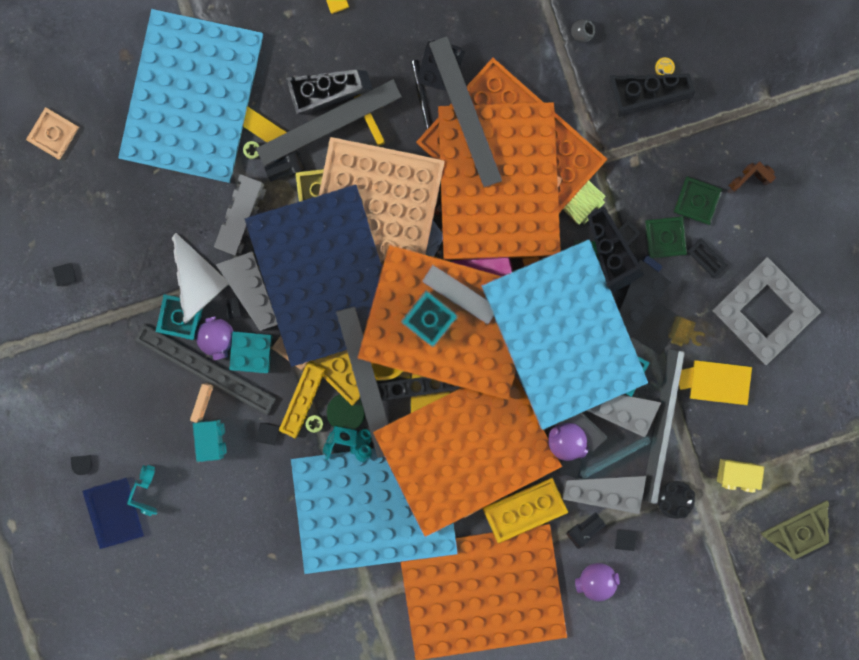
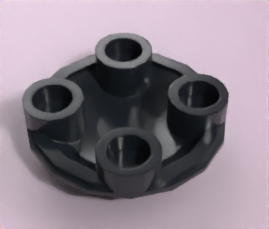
M681 481L668 482L661 488L658 495V506L662 513L669 518H686L695 505V492L689 485Z

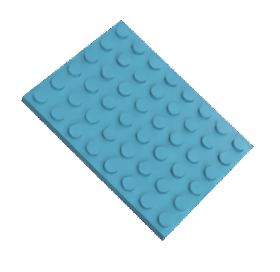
M151 9L118 159L231 183L264 34Z
M590 240L581 242L482 285V289L487 301H489L497 325L542 430L648 383L611 291L607 288L604 274Z
M375 448L371 449L372 455L367 462L358 461L355 454L350 452L331 454L328 460L325 459V455L291 459L305 574L457 554L454 523L424 537L385 457L378 458Z

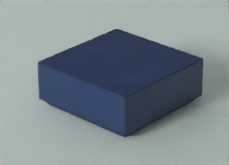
M645 256L642 260L657 272L663 267L649 256Z

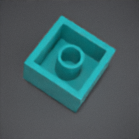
M424 291L400 322L433 347L457 318V315L430 293Z
M164 294L156 332L196 340V332L200 326L203 308L185 323L183 321L184 313L181 308L180 298Z
M233 332L229 370L270 373L273 335Z
M221 419L193 423L196 462L224 458V455L227 454L226 442H223L222 436L225 435L224 423H221Z

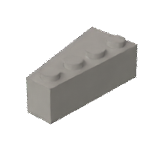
M241 174L238 179L241 182L240 187H237L232 195L234 203L233 205L230 204L227 209L226 223L223 222L214 245L215 248L238 256L239 253L242 254L246 244L243 242L246 235L249 236L245 218L258 215L260 209L257 207L260 200L263 201L267 192L264 189L265 185Z
M250 252L216 264L258 329L263 331L277 326L275 314L263 276L258 268L259 264L255 253Z
M620 395L586 411L646 437L661 402Z
M646 475L565 479L562 499L639 514Z

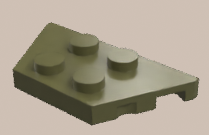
M825 500L760 533L764 538L795 560L829 543V502Z

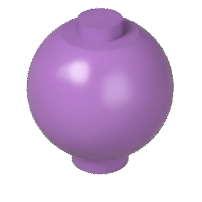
M216 316L204 319L205 323H202L196 332L198 347L205 354L213 356V360L228 357L227 351L231 348L232 334L234 332L231 325L223 319H216Z
M568 422L561 423L552 428L549 433V448L557 458L571 461L583 458L588 453L589 447L587 446L586 434L578 425Z
M604 563L590 564L582 571L581 577L575 579L577 592L584 593L588 599L598 602L612 597L616 592L617 585L620 584L618 573H615L610 566Z

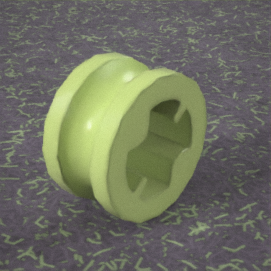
M254 141L247 142L243 147L245 156L250 159L258 158L259 154L257 151L254 152V155H251V153H247V150L250 149L251 145H254V148L259 147V145Z
M312 415L306 420V428L310 432H318L323 427V420L317 415ZM318 419L319 422L317 423H320V426L312 429L311 425H309L310 420Z

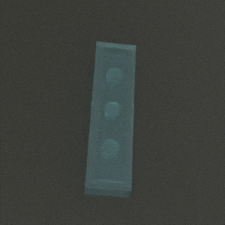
M647 435L646 437H641L580 470L579 473L585 479L650 444L651 441Z

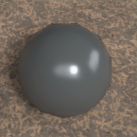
M578 19L572 25V37L579 43L589 42L594 37L595 26L588 19Z

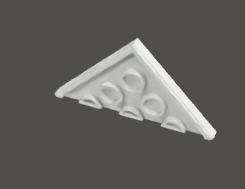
M175 233L172 237L175 248L174 258L175 263H177V279L181 291L180 301L184 313L183 321L186 323L229 284L217 270Z

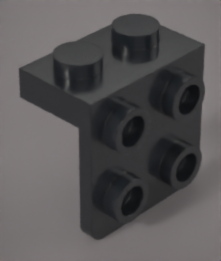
M428 41L417 81L420 84L447 91L429 46L431 41ZM451 45L460 69L465 51L459 46Z

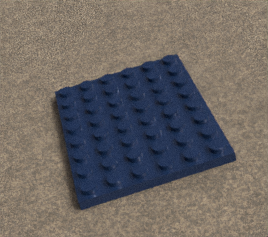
M357 184L245 218L291 367L347 350L337 317V310L355 306L364 336L380 279L382 265Z

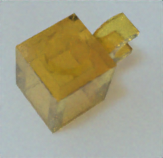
M676 316L668 338L672 339L671 343L681 347L683 344H688L690 338L694 345L701 346L702 344L696 341V337L698 335L705 337V334L700 331H694L695 322Z

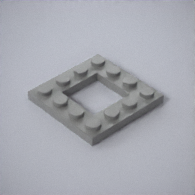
M768 257L712 310L764 365H767L821 313ZM766 285L793 311L767 337L740 312Z

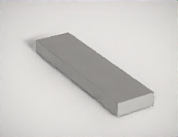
M434 265L431 266L422 280L423 283L486 324H489L494 316L489 301Z

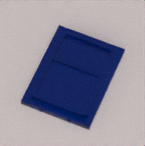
M127 477L82 491L100 549L144 536L136 507L127 504L131 493Z

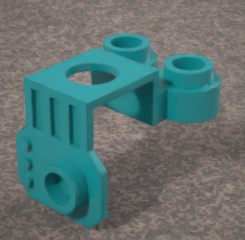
M334 426L323 447L325 459H329L332 448L337 443L351 446L350 453L355 454L358 461L367 462L372 455L371 448L369 447L372 441L371 433L369 430L364 429L359 431L357 435L356 430ZM345 432L349 434L350 440H342L340 433Z
M148 464L147 466H142L139 474L141 481L135 480L127 504L141 509L142 514L151 516L152 514H157L156 508L131 500L136 486L148 489L152 481L155 467Z

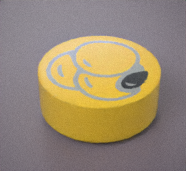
M661 58L655 64L657 75L672 74L674 72V62L669 58Z

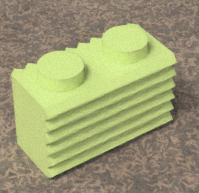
M588 181L562 211L577 225L581 222L586 224L588 221L587 215L594 208L596 210L601 208L605 203L603 199L606 196Z

